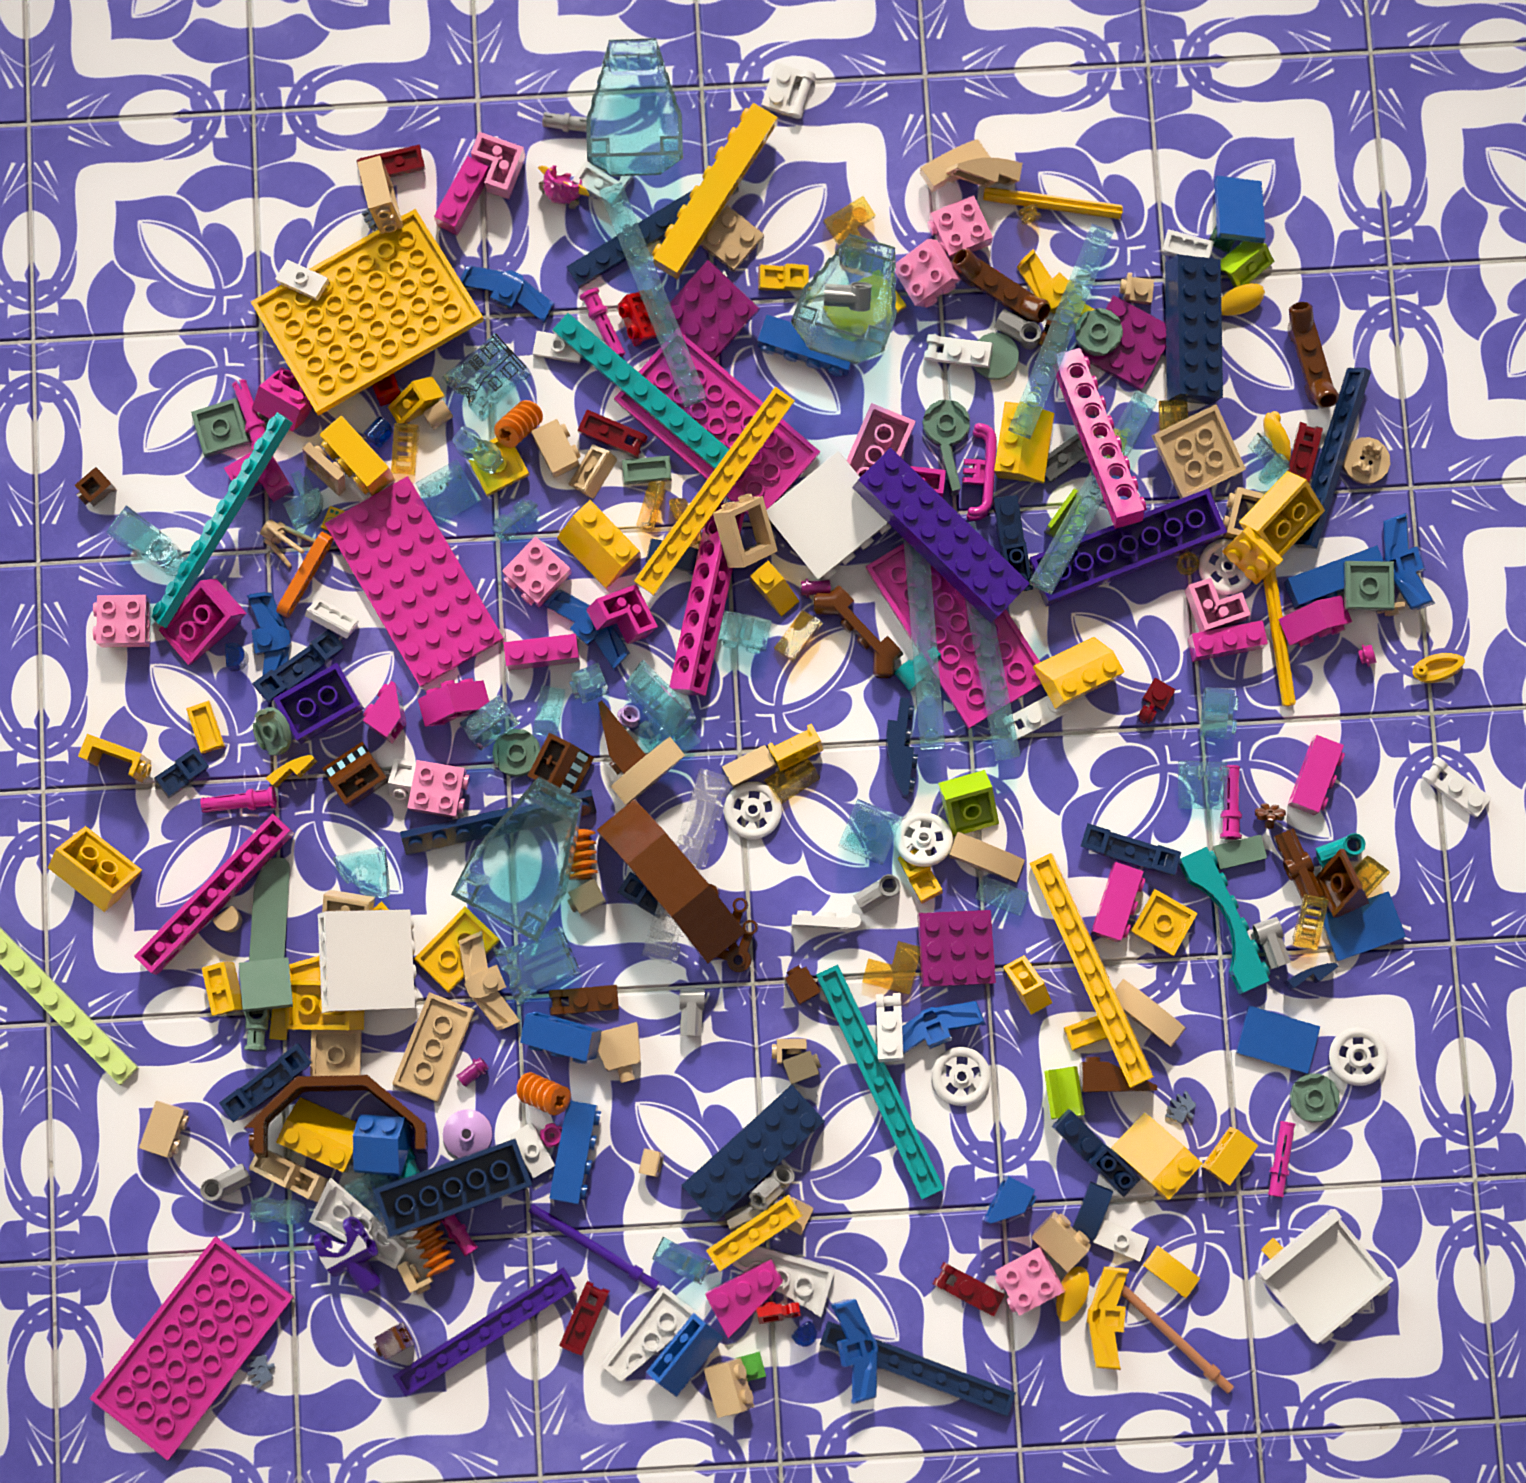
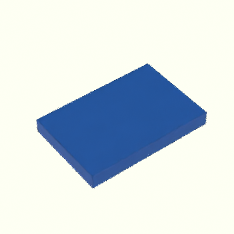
M1216 175L1214 189L1217 238L1264 243L1266 234L1262 181Z
M1389 891L1368 898L1369 904L1340 917H1333L1331 912L1319 916L1336 962L1406 937Z
M1249 1005L1236 1053L1308 1074L1321 1026Z

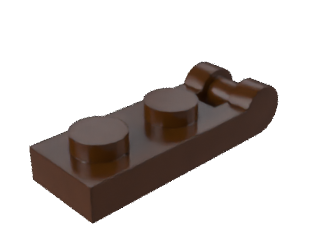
M617 985L548 991L549 998L552 999L550 1015L619 1010ZM561 997H569V1006H562Z

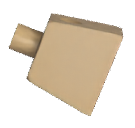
M637 1022L604 1030L601 1033L598 1052L608 1072L618 1071L620 1083L635 1080L632 1065L641 1063L639 1027Z

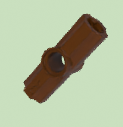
M1294 828L1274 836L1273 838L1283 858L1284 870L1288 878L1294 882L1303 904L1323 896L1322 889L1314 874L1313 862L1308 853L1303 850Z

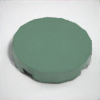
M1103 308L1085 312L1078 319L1075 327V339L1079 347L1087 354L1094 356H1103L1113 352L1119 346L1123 335L1122 325L1118 316Z
M992 332L983 335L977 341L991 342L994 345L990 368L973 366L974 369L988 380L1007 378L1018 364L1019 351L1015 342L1002 333Z
M938 400L925 411L922 421L923 431L927 438L935 445L949 444L950 447L962 442L968 434L970 427L969 414L965 407L957 401Z
M273 707L259 710L254 718L256 717V722L253 723V733L258 745L262 750L266 749L269 752L267 754L271 756L283 754L289 749L291 744V731L285 716Z
M515 728L505 731L498 737L493 745L492 755L496 766L501 772L512 777H522L528 775L541 749L539 742L533 734L524 729Z
M1319 1073L1306 1074L1298 1078L1292 1085L1289 1094L1290 1105L1294 1113L1308 1122H1323L1331 1118L1340 1103L1339 1090L1336 1084L1325 1075Z

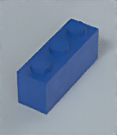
M532 1012L525 1014L520 1043L529 1045L528 1049L543 1051L544 1049L551 1051L550 1055L568 1056L572 1057L573 1062L586 1064L587 1061L597 1058L602 1030L544 1013Z
M693 1313L647 1370V1373L660 1386L677 1397L724 1337L706 1321Z

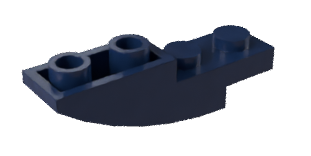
M1018 495L993 498L1000 553L1030 583L1023 591L1033 590Z
M900 697L897 721L888 720L886 748L888 763L896 787L902 798H907L909 792L914 791L915 778H911L912 768L916 769L918 754H913L914 747L905 746V743H910L911 729H907V721L913 718L914 705H909L910 698Z
M1067 1109L1051 1126L1122 1197H1125L1141 1180L1070 1109Z

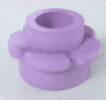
M626 705L617 713L619 722L624 727L634 728L641 719L639 709L633 705Z

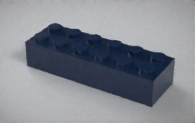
M1177 254L1165 262L1167 401L1210 405L1223 398L1221 259Z
M791 1084L681 1186L715 1223L822 1125L825 1120Z
M516 1138L373 1189L372 1195L387 1238L391 1239L528 1189L532 1186Z

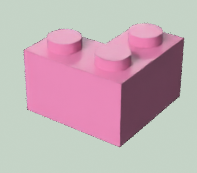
M479 132L472 148L471 156L490 168L485 180L486 190L489 193L509 199L526 157L524 147Z
M1212 578L1190 584L1184 591L1199 632L1224 628L1245 621L1251 615L1242 592L1219 600Z

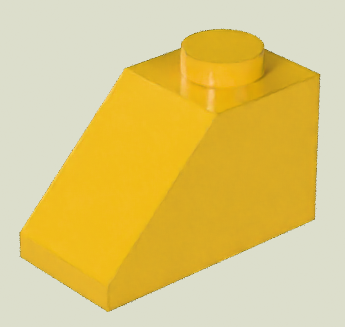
M433 376L415 380L388 406V409L399 427L421 416L424 411L438 403L444 397V394Z
M769 561L750 575L751 584L781 617L799 603V599L786 580Z
M1025 955L1003 966L1020 1000L1031 1015L1052 1004L1045 983Z

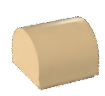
M442 400L423 413L424 418L433 430L453 418L449 408Z
M230 906L216 916L213 922L219 929L232 933L241 927L242 915L237 908Z
M644 1148L638 1173L654 1177L660 1176L665 1154Z

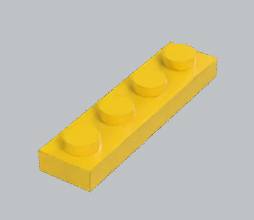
M787 1195L706 1251L720 1272L802 1217L803 1214L791 1196Z

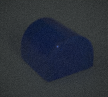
M378 416L364 431L363 435L379 449L392 436L394 430L385 419Z
M226 643V667L231 671L245 668L249 660L247 652L237 643Z
M807 1320L791 1334V1338L799 1346L807 1347L815 1342L817 1330L814 1324Z

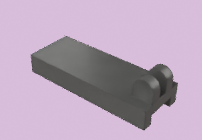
M1078 433L1048 454L1046 478L1050 483L1087 458Z

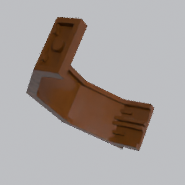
M635 799L597 829L603 840L631 868L692 943L697 953L707 963H710L746 933L710 884L669 835Z
M368 1075L297 1076L244 1127L248 1133H253L249 1134V1149L258 1158H268V1127L270 1123L301 1094L305 1092L368 1091L397 1115L406 1118L408 1123L415 1128L417 1153H428L426 1123Z

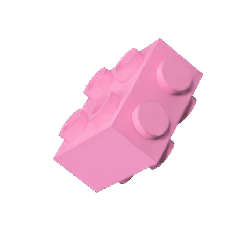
M974 195L930 213L929 222H927L929 231L932 236L936 235L938 242L950 261L953 260L955 254L961 249L968 248L975 252L991 245L993 236Z
M927 239L892 265L893 270L915 306L926 308L932 306L937 302V297L954 290L955 284L961 280L938 240Z
M536 536L502 570L505 576L504 582L513 590L517 587L523 593L521 597L530 606L535 604L537 607H540L572 574L571 568Z
M97 595V602L93 604L94 617H97V624L93 627V640L101 648L150 647V599L146 595Z
M416 760L407 808L410 811L458 819L459 813L463 814L465 799H462L463 790L468 789L470 775H466L467 771L465 768Z
M1038 1247L995 1270L997 1273L995 1280L999 1288L1006 1290L1009 1296L1006 1299L1012 1312L1017 1311L1019 1316L1065 1291L1042 1247Z

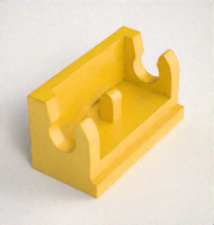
M812 724L807 725L806 731L776 746L773 743L768 744V749L780 772L824 751L821 740Z
M220 962L202 967L212 1016L242 1011V996L234 962Z
M1229 1127L1201 1167L1221 1182L1223 1181L1230 1186L1259 1145L1238 1129Z

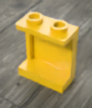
M86 734L78 754L79 758L98 767L104 753L131 763L132 766L128 775L135 780L143 783L144 778L147 779L152 770V765L150 764L152 760L142 753Z

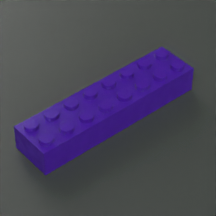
M891 447L853 485L852 488L990 623L1030 584Z
M1207 488L1145 512L1143 521L1116 529L1112 525L1034 555L1029 559L1030 570L1043 602L1047 607L1222 539L1227 530L1211 492Z

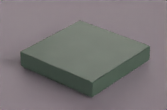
M237 398L191 411L205 458L251 444L249 435L245 431V422Z
M1344 562V610L1393 611L1395 609L1394 562Z
M288 957L239 963L243 1012L293 1007Z

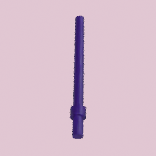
M534 1203L530 1207L529 1213L628 1274V1278L635 1282L638 1280L654 1291L657 1288L659 1281L644 1273L643 1268L636 1264L635 1266L631 1265Z

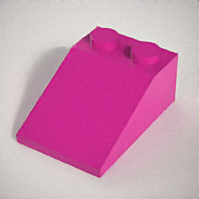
M216 578L201 580L183 600L167 628L161 626L158 631L188 665H191L233 630L246 615V612Z

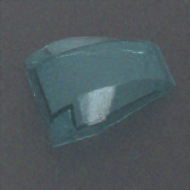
M656 38L610 39L608 41L601 73L597 79L595 94L593 93L590 111H588L586 117L587 162L611 176L661 175L683 159L682 114L678 107Z
M849 234L835 250V254L828 258L824 267L815 273L813 280L804 286L791 320V326L810 351L856 365L885 354L897 316L895 247ZM853 282H866L872 285L871 305L868 311L859 312L853 311L849 307L824 306L825 284L850 285Z
M538 777L498 824L487 834L484 840L472 851L451 895L537 942L549 925L567 891L576 849L583 800Z

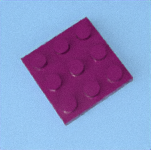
M707 260L661 314L715 361L758 313L760 308L711 261Z
M1113 295L1106 310L1118 316L1122 325L1123 335L1119 346L1113 352L1103 356L1087 354L1083 350L1082 353L1083 356L1088 357L1091 365L1142 391L1166 348V323Z
M991 910L917 914L922 987L996 983Z

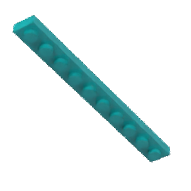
M567 313L552 329L553 333L715 470L729 449L576 318Z
M277 412L268 421L267 429L263 436L255 442L253 452L243 462L237 478L231 481L226 496L218 502L213 517L205 523L203 533L192 544L189 556L180 564L176 577L167 585L161 601L157 602L154 606L151 617L160 626L167 628L292 426L293 423L282 414Z
M837 964L816 974L817 980L920 1198L924 1199L943 1190L944 1187L885 1063L878 1060V1048L839 965Z

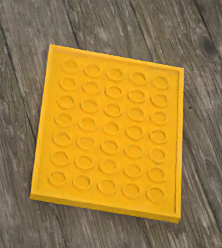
M416 209L401 216L403 228L383 234L378 229L309 268V270L325 276L329 280L318 301L283 285H279L251 301L318 416L484 321L482 314Z

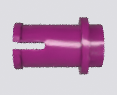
M805 579V581H801V596L806 595V598L817 593L831 592L830 580L809 581Z
M481 1057L478 1059L474 1058L473 1063L456 1076L462 1085L467 1087L480 1075H486L489 1067Z

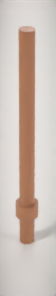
M1125 1284L1123 1285L1121 1295L1204 1372L1203 1375L1209 1381H1214L1227 1394L1234 1388L1220 1374L1221 1370L1218 1367L1207 1362Z

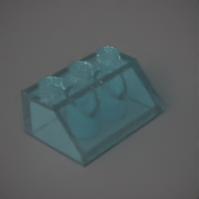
M642 660L624 685L627 691L625 696L634 705L639 703L644 708L642 713L651 722L655 719L661 725L658 729L665 737L669 738L672 736L677 741L697 722L694 710Z

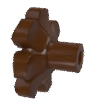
M1263 803L1260 808L1255 809L1257 819L1265 820V828L1273 829L1275 820H1284L1286 811L1279 808L1280 805L1274 804L1270 807L1268 803Z

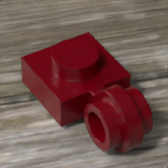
M1154 678L1142 700L1150 705L1149 707L1144 705L1137 717L1141 719L1140 722L1150 724L1157 713L1153 710L1154 707L1163 712L1176 689Z

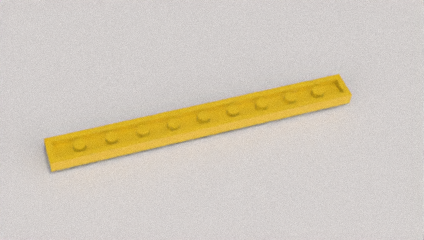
M774 387L634 580L637 585L653 596L656 594L794 404V399L777 387Z
M1049 853L1029 863L1129 1087L1132 1088L1154 1078L1054 854Z

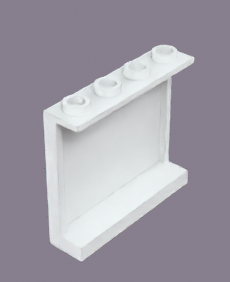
M839 451L767 509L769 520L818 580L822 578L828 580L837 572L835 567L840 563L844 565L849 563L856 557L854 552L860 547L863 550L874 542L873 536L878 532L884 534L892 527L852 488L860 477Z
M410 910L325 911L318 914L322 1013L387 1009L409 1010L415 1008L418 994L417 990L414 989V979L416 978V966L413 965L415 942L412 940L411 930L414 928V918L411 916Z
M1330 1209L1255 1271L1309 1339L1316 1344L1319 1342L1324 1344L1334 1335L1332 1331L1338 1326L1343 1328L1353 1320L1351 1316L1356 1311L1362 1312L1372 1304L1370 1300L1376 1295L1382 1296L1391 1288L1389 1284L1393 1281L1391 1277L1384 1273L1340 1219L1341 1215L1336 1209Z

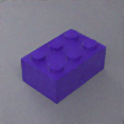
M338 663L273 698L280 712L285 716L295 739L300 744L305 743L364 709Z

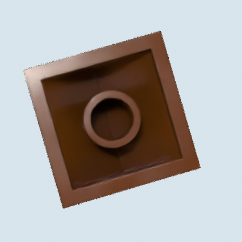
M1340 849L1316 876L1333 917H1340L1369 904L1345 850Z

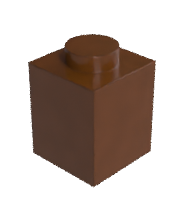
M798 965L786 972L788 977L785 978V982L799 1005L821 993L806 966L801 969Z

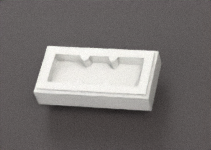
M1168 229L1161 254L1171 257L1180 254L1210 258L1214 242Z
M289 260L285 262L276 277L277 283L316 301L319 300L329 283L327 277Z
M537 331L533 356L580 364L581 356L557 335Z
M319 598L314 601L305 614L307 618L346 639L358 627L360 621Z
M532 1122L510 1134L512 1139L516 1138L522 1158L533 1178L555 1166Z
M1103 1219L1096 1239L1093 1242L1140 1261L1149 1238Z

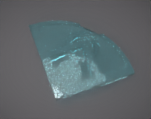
M385 846L333 857L335 866L342 878L347 883L353 882L361 888L359 890L360 893L372 897L389 896V870Z

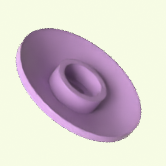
M471 1109L460 1110L451 1115L443 1128L444 1144L449 1152L458 1158L488 1148L492 1140V1128L488 1119L480 1112ZM465 1129L471 1131V1136L468 1139L462 1136V1132Z

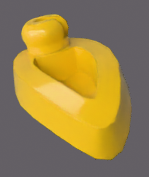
M1251 283L1228 291L1221 297L1222 315H1239L1253 310L1263 301L1265 295L1264 288L1259 284Z
M1273 411L1265 415L1263 429L1270 446L1278 458L1280 466L1290 461L1291 446L1288 435L1280 423V414Z
M1453 653L1434 654L1420 660L1413 667L1412 672L1414 677L1421 682H1441L1458 673L1463 668L1465 659Z
M1081 1266L1072 1268L1061 1282L1065 1291L1057 1296L1056 1309L1058 1318L1062 1322H1066L1076 1315L1087 1298L1090 1283L1089 1274Z

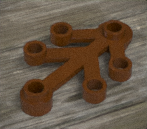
M710 884V886L719 896L720 892L718 887L714 884ZM736 898L733 901L734 911L732 915L739 924L743 913L748 909V902L744 898ZM740 900L745 904L742 910H739L736 906ZM754 920L744 922L743 929L746 933L743 935L739 946L735 941L728 947L729 951L724 950L717 956L726 960L729 968L735 972H744L751 965V955L748 949L753 935L758 931V924ZM749 923L755 925V929L752 932L747 931L746 927ZM737 955L743 958V962L740 965L735 963Z

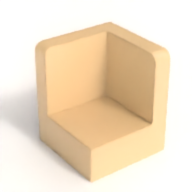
M792 1197L803 1216L786 1228L801 1235L813 1211V1207Z

